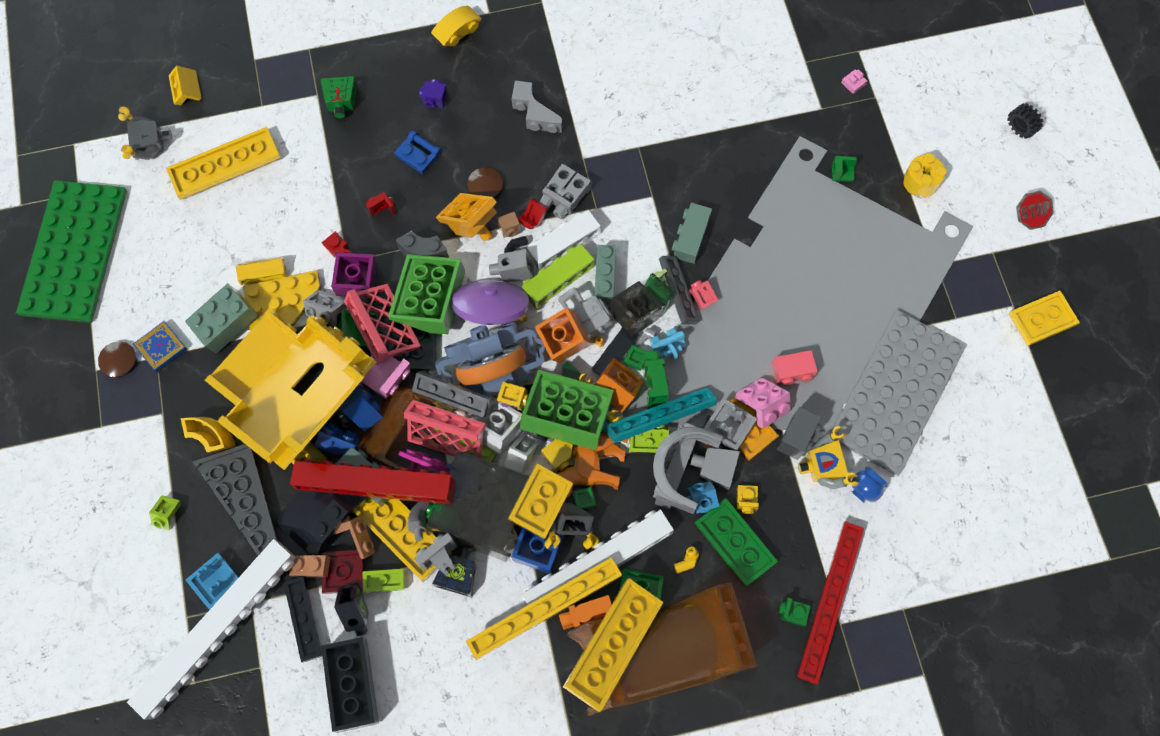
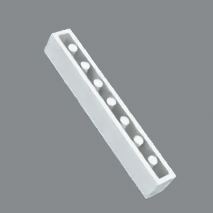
M653 510L644 516L646 519L638 522L637 520L631 523L625 532L618 531L611 536L612 540L604 543V541L598 543L593 547L594 551L589 554L587 552L580 554L576 558V562L571 565L569 562L562 565L558 573L554 575L550 573L541 579L542 582L538 585L532 584L526 587L522 597L526 604L529 605L611 557L617 567H620L672 535L674 529L661 510L657 512Z

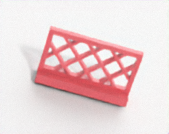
M388 284L356 292L355 289L347 292L344 300L367 347L377 362L376 364L383 363L386 358L419 349L421 346L410 326L402 324L404 326L402 331L392 327L395 321H392L391 326L380 322L382 316L388 318L389 313L384 310L386 306H392L394 299ZM385 291L388 298L385 300L376 296V294ZM365 296L372 299L370 305L362 302L360 297ZM374 300L384 304L382 310L372 306ZM369 310L380 314L379 319L371 318L368 314ZM377 326L387 329V335L378 333ZM390 331L401 335L400 340L396 341L389 338ZM402 338L410 339L413 344L408 346L401 343ZM388 342L397 347L395 350L388 352L385 343Z
M412 400L404 412V418L407 419L409 442L480 465L482 461V438L486 423ZM423 428H426L431 434L427 435ZM414 432H417L422 438L414 436ZM441 434H444L449 440L445 441ZM432 438H435L440 444L435 443ZM459 440H462L467 446L463 447ZM450 444H453L458 450L452 449ZM471 449L476 456L470 455L468 450Z

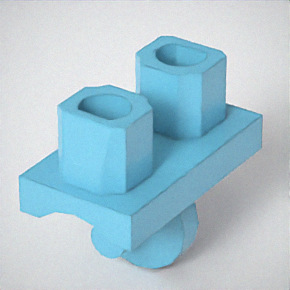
M675 328L666 332L667 338L663 340L659 336L650 339L652 351L657 350L659 358L671 356L675 360L678 358L677 352L686 347L684 333L682 331L678 332Z

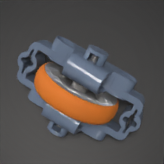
M516 322L508 323L489 331L486 325H481L470 330L472 337L455 342L444 348L447 356L439 358L435 362L437 370L435 377L441 379L440 370H442L447 382L453 383L451 372L444 369V366L460 363L456 367V376L460 382L458 386L488 397L493 396L497 399L502 382L517 386V384L534 377L532 369L544 363L543 352L545 346L531 328L525 327L518 330ZM526 336L525 347L530 354L534 355V358L526 360V354L522 346L513 344ZM533 340L538 344L537 352L532 348Z

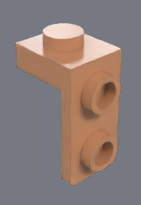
M361 515L351 519L350 516H347L334 534L350 529L360 558L365 559L375 553L366 524Z

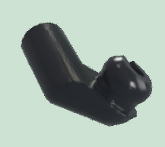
M527 237L511 239L504 248V253L513 252L517 247L528 245Z

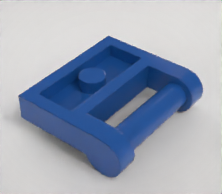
M412 130L408 138L394 154L423 175L441 155L442 148L432 145L419 136L418 132ZM417 142L429 150L431 154L428 156L412 144Z

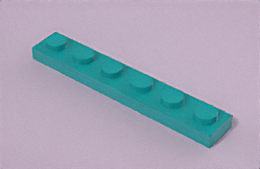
M706 387L605 425V432L615 444L717 405V398Z

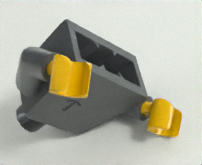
M120 107L118 118L121 121L130 120L127 121L129 145L122 146V157L130 159L133 156L136 160H150L157 153L164 150L163 141L172 139L171 130H162L157 121L134 113L129 114L130 111L127 107Z
M563 503L548 532L549 537L544 543L545 547L549 548L553 544L555 549L558 546L560 537L555 534L557 533L559 535H587L583 545L586 549L590 547L593 549L599 543V539L592 534L594 532L592 528L594 516L574 504Z

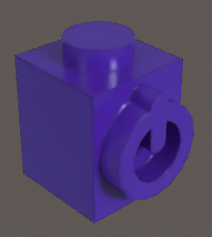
M439 80L425 81L424 86L420 88L419 92L423 105L429 108H444L448 95L446 84Z

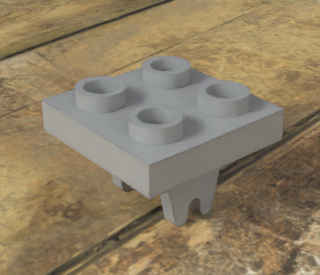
M723 398L703 429L722 435L721 443L731 450L737 451L757 418Z
M447 533L436 537L433 541L434 544L429 548H422L416 554L417 557L414 560L424 572L433 565L445 575H448V567L451 570H455L449 553L457 546Z

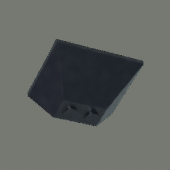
M300 490L276 518L274 523L309 555H322V552H325L330 546L327 540L350 513L356 514L369 498L367 496Z

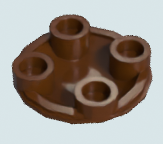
M483 167L471 173L468 178L467 187L473 195L494 198L502 190L503 180L496 170Z
M122 341L106 345L98 357L100 370L107 376L115 379L128 373L138 362L133 347Z

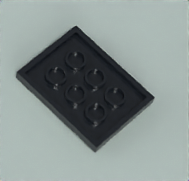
M380 303V310H382L384 304ZM386 306L384 311L389 313L391 307ZM384 316L380 319V322L390 326L393 321ZM394 322L392 327L404 330V326L401 323ZM379 327V333L386 336L388 330ZM411 327L421 345L420 348L393 357L400 362L403 359L410 363V371L436 372V333H429ZM390 331L388 337L399 341L401 335ZM402 338L401 343L408 346L413 344L410 339ZM385 343L388 352L395 350L397 347L391 343Z

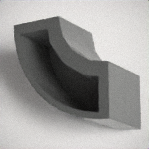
M410 231L396 239L399 250L406 257L407 254L449 258L447 249L437 235L431 238H422L413 231Z

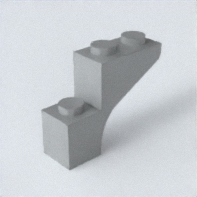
M515 81L512 107L520 111L527 110V129L562 133V118L534 99L532 83Z

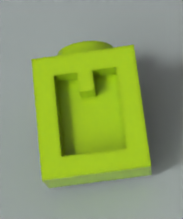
M161 495L149 512L152 525L159 529L170 530L172 527L171 519L181 506L180 500Z

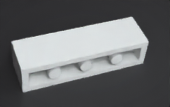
M589 210L580 212L569 222H563L556 230L547 232L540 240L531 242L527 247V252L534 265L540 271L544 267H549L557 257L567 254L571 247H576L580 243L584 245L600 235L601 226Z

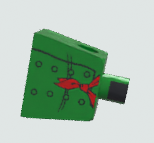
M354 76L321 79L328 111L334 112L336 118H344L345 111H352L355 105L357 84Z

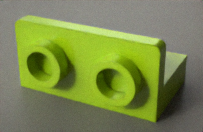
M662 425L629 438V452L656 453L661 442L669 435V427Z

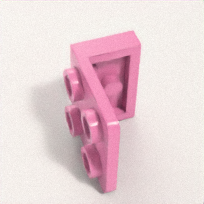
M394 357L386 358L383 363L375 364L361 382L387 400L390 395H394L398 390V385L402 379L405 380L411 372L410 363L405 359L400 362Z
M764 378L758 379L736 393V399L756 410L757 426L762 429L791 411L790 392Z

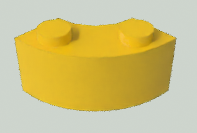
M461 6L445 15L431 33L444 46H455L465 35L474 33L482 18L470 6Z
M208 417L181 419L185 438L199 440L204 445L206 452L236 447L231 433L218 423L217 420Z

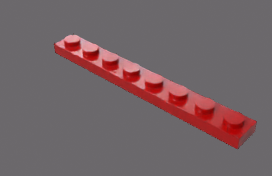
M846 521L843 522L797 673V678L815 685L818 684L864 531L863 527Z

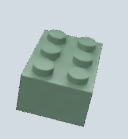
M227 283L186 319L185 322L201 343L217 354L259 315L240 292Z

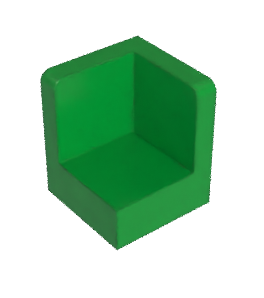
M835 156L832 163V181L853 182L857 157Z

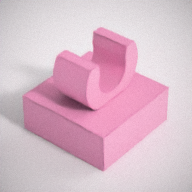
M855 69L844 77L841 83L854 94L866 85L867 80L859 69Z

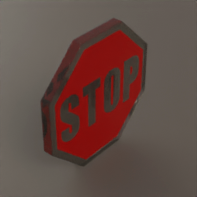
M1040 190L1026 193L1016 206L1018 222L1029 230L1045 227L1054 214L1052 199Z

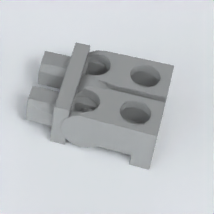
M561 164L543 189V197L540 202L549 208L551 205H554L556 208L553 214L562 219L566 214L571 215L584 195L589 193L591 181Z

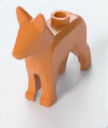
M602 433L597 450L574 446L572 455L575 458L574 466L557 473V475L573 483L566 498L570 497L575 485H609L614 490H618L620 477L600 471L599 458L614 456L621 462H624L626 451L616 446L607 433Z

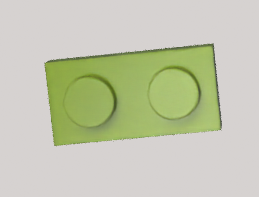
M404 569L363 571V593L405 590Z

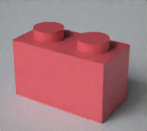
M812 350L774 357L771 363L777 385L789 386L801 380L802 382H809L813 380L818 372Z

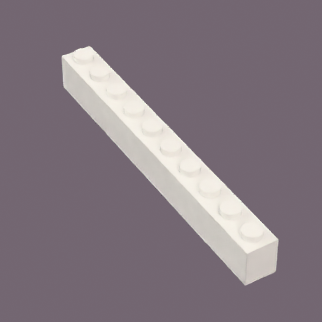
M273 539L127 703L143 719H156L164 711L163 707L177 697L179 694L178 690L192 680L193 673L207 663L209 655L212 652H216L222 646V641L226 636H230L237 629L236 625L250 615L251 608L265 598L266 591L279 582L280 576L284 571L291 569L297 557L283 544Z

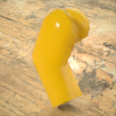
M688 547L684 561L674 564L677 574L695 567L699 557L695 547Z

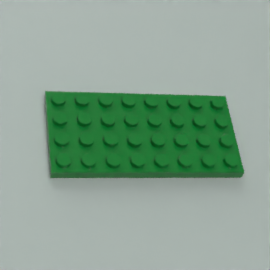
M54 180L16 314L26 317L92 323L127 192L125 187Z

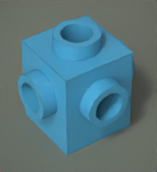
M711 481L696 483L688 488L689 495L686 498L698 503L695 509L696 514L706 513L710 509L720 507Z

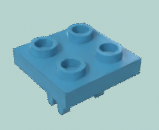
M217 553L189 576L186 582L210 610L239 576L223 556Z

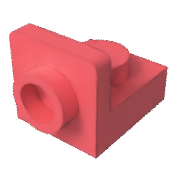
M699 280L691 284L692 288L688 290L690 294L692 293L700 310L718 301L708 280L705 282Z

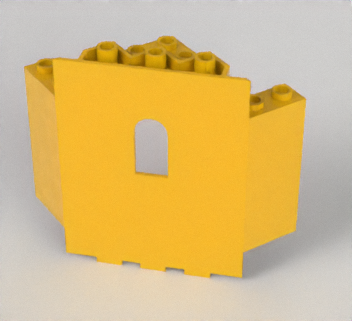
M267 310L262 319L205 381L235 405L226 417L222 415L217 422L271 464L274 461L285 470L377 362L359 347L360 343L353 337L350 339L344 338L342 336L344 333L337 327H327L328 323L320 316L317 318L314 315L312 318L309 316L305 327L297 335L295 333L297 330L291 324L285 325L280 321L282 317L275 311L270 312ZM323 363V372L302 396L293 390L313 365Z

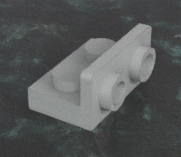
M321 290L315 291L303 300L307 317L310 316L312 318L314 315L317 318L320 316L331 326L337 325L336 316L346 309L347 306L344 303L345 299Z

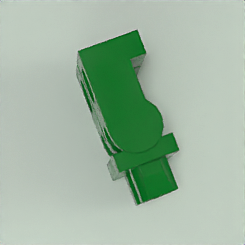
M657 350L648 351L646 354L647 359L644 362L643 375L644 379L647 378L646 385L650 389L647 394V409L668 402L669 397L664 358H659Z

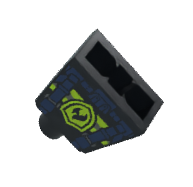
M460 546L457 556L449 554L455 570H451L448 567V575L443 574L439 570L432 583L434 587L472 597L476 563L468 560L472 549Z
M356 582L338 588L334 608L345 631H355L356 636L366 634L368 632L366 626L369 612L359 583Z

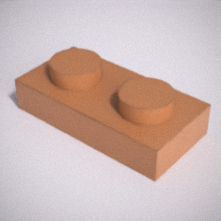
M295 555L297 558L294 560L289 576L328 577L329 556Z

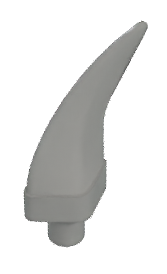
M419 501L409 513L408 530L414 533L416 541L423 540L422 532L427 531L425 511L430 502Z

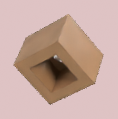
M515 212L497 218L503 238L514 237L521 232Z

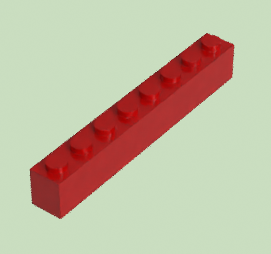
M303 459L302 462H294L290 485L293 488L302 491L452 504L456 480L450 473L445 471H438V474L423 469L418 470V472H412L407 468L391 470L390 467L379 466L378 469L366 464H360V467H355L350 463L334 465V463L329 461L315 463L308 459Z

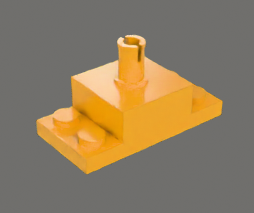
M460 193L436 218L440 223L448 224L456 235L473 238L478 234L483 241H487L492 237V233L485 225L497 214V211L493 208L497 202L493 197Z

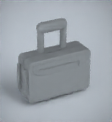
M574 287L558 299L562 307L566 308L568 306L565 302L573 296L577 297L581 305L574 309L590 340L599 333H605L606 329L614 324L613 315L604 301L596 296L584 301L578 289Z

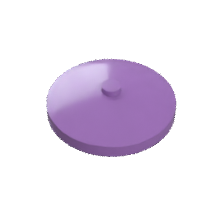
M480 280L459 287L453 294L452 307L458 316L467 321L484 325H499L513 322L524 316L528 311L529 297L521 287L500 280Z

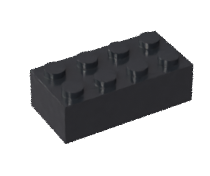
M360 637L322 645L321 650L332 732L339 733L379 724L367 639Z

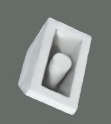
M524 432L509 448L503 467L509 469L512 473L521 475L528 467L541 440Z

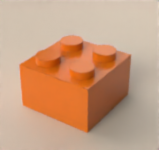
M568 307L535 326L551 360L559 363L592 344L576 312Z

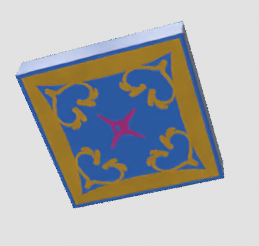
M165 321L133 343L156 373L187 350Z

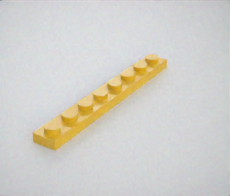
M611 557L466 640V643L475 660H478L622 577V574Z

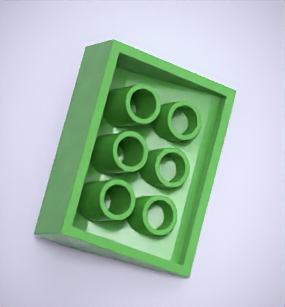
M407 254L389 312V320L429 333L448 335L454 315L452 297L454 292L462 286L465 275L461 259Z
M538 369L521 415L520 429L597 450L614 390Z

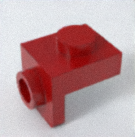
M384 192L370 198L365 203L372 217L386 208L390 210L392 215L396 213L394 200L391 196L387 197Z
M533 198L530 200L524 215L519 216L518 221L527 229L537 228L541 225L549 207Z

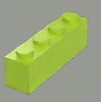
M581 243L576 247H571L567 254L557 257L549 267L542 268L538 275L528 278L523 283L522 289L528 294L529 302L535 309H538L594 268V258Z

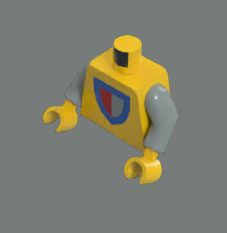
M835 427L832 433L830 432L819 438L811 446L810 451L806 455L807 462L798 463L800 474L811 473L813 482H818L820 485L830 489L846 487L848 484L855 487L859 484L858 482L851 483V479L858 477V475L848 473L839 440L836 441V438L843 439L846 437L845 433L840 436L838 435V430L843 427Z

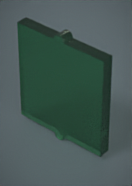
M651 273L638 298L648 309H651L657 316L661 317L675 292L665 284V281L660 280L654 273Z

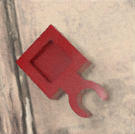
M336 231L321 242L334 258L336 253H351L346 249L348 244Z

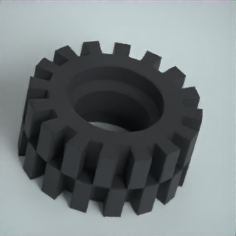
M1022 103L1008 114L1009 117L1007 118V121H1010L1008 123L1009 126H1012L1011 130H1015V134H1020L1019 137H1024V139L1032 137L1043 127V119L1040 118L1041 114H1037L1038 110H1034V106H1029L1028 103Z

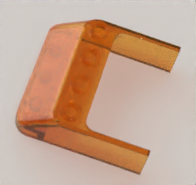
M399 387L394 395H390L387 400L383 401L379 410L383 418L364 432L357 449H361L368 456V459L382 466L390 467L391 470H399V468L403 467L387 460L386 454L407 421L404 418V412L412 400L455 414L457 412L454 408L435 399L413 392L412 389Z

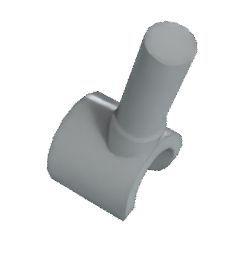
M647 328L641 339L634 346L639 347L646 339L650 340L652 337H655L656 331Z

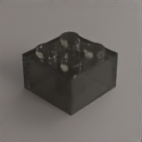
M638 281L613 297L608 309L613 318L633 337L657 321L664 306Z

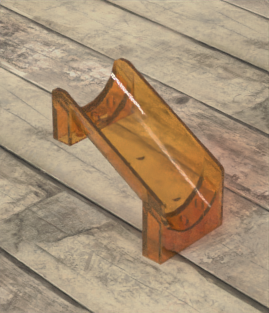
M732 583L713 586L679 603L660 608L602 711L598 712L589 706L586 711L587 716L720 680L758 667ZM603 619L587 622L567 632V637L578 642L583 650H585Z

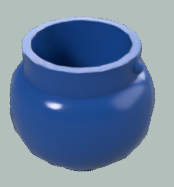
M869 466L865 467V470L856 473L858 477L852 478L851 483H859L853 487L852 493L863 503L866 500L868 502L878 501L885 492L884 488L888 487V483Z

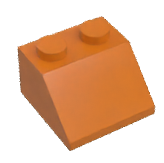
M613 357L594 385L614 390L610 405L622 413L635 398L644 380Z

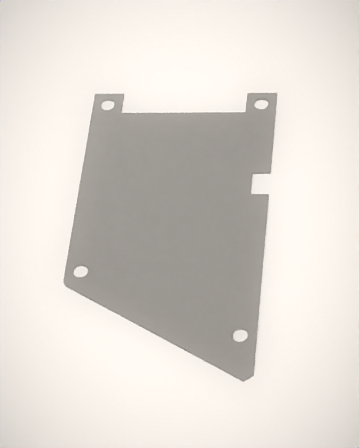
M800 136L748 217L750 220L763 226L754 243L749 247L734 239L708 279L718 301L700 310L695 300L693 304L700 322L696 325L680 323L677 328L678 332L682 331L685 335L686 347L677 352L678 358L675 360L671 356L660 358H664L666 381L669 385L668 402L708 387L717 398V405L665 424V426L683 427L686 422L696 427L704 428L707 416H711L715 412L723 398L730 401L736 396L737 392L760 378H764L777 385L771 365L774 357L812 350L818 371L817 374L809 382H802L801 380L789 386L777 385L790 392L791 411L770 424V426L774 430H786L792 416L798 407H801L821 417L819 431H832L842 412L843 405L847 403L894 313L898 310L917 321L921 320L973 226L944 211L933 232L842 184L832 181V179L815 171L827 150ZM801 150H810L813 153V158L810 161L802 160L799 157ZM948 225L956 226L959 230L958 236L954 238L948 237L944 231L945 227ZM645 378L635 398L624 411V418L647 410L648 390H650L646 385L647 378Z

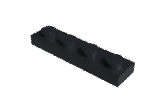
M302 576L283 582L301 662L304 663L322 657L320 640L305 577Z

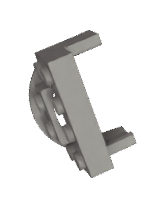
M685 422L683 428L679 427L677 431L668 435L661 442L653 462L654 477L657 482L653 495L656 498V505L669 510L673 506L694 514L698 503L677 493L678 486L696 440L719 448L723 438L722 435ZM666 461L670 462L668 469L664 468Z

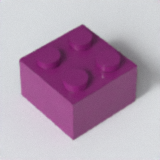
M336 253L331 285L336 296H346L350 290L355 289L356 292L375 286L377 262L374 255Z

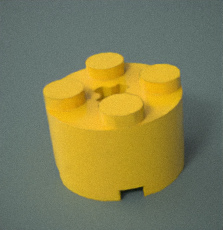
M933 154L920 155L915 157L909 164L904 174L903 184L910 194L929 197L936 193L947 171L943 163Z

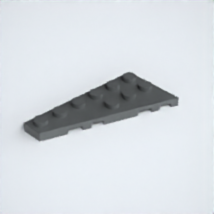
M243 444L193 461V464L198 468L205 481L209 484L216 497L235 521L237 527L242 531L258 556L273 539L278 541L254 451L250 447Z

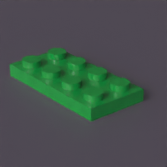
M725 498L719 503L720 507L711 509L694 524L742 584L747 587L778 561Z

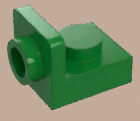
M788 597L785 602L782 601L780 604L779 613L782 614L780 620L805 627L810 606L792 601V598Z

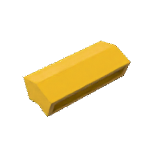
M284 257L240 263L235 266L237 280L240 285L287 277Z

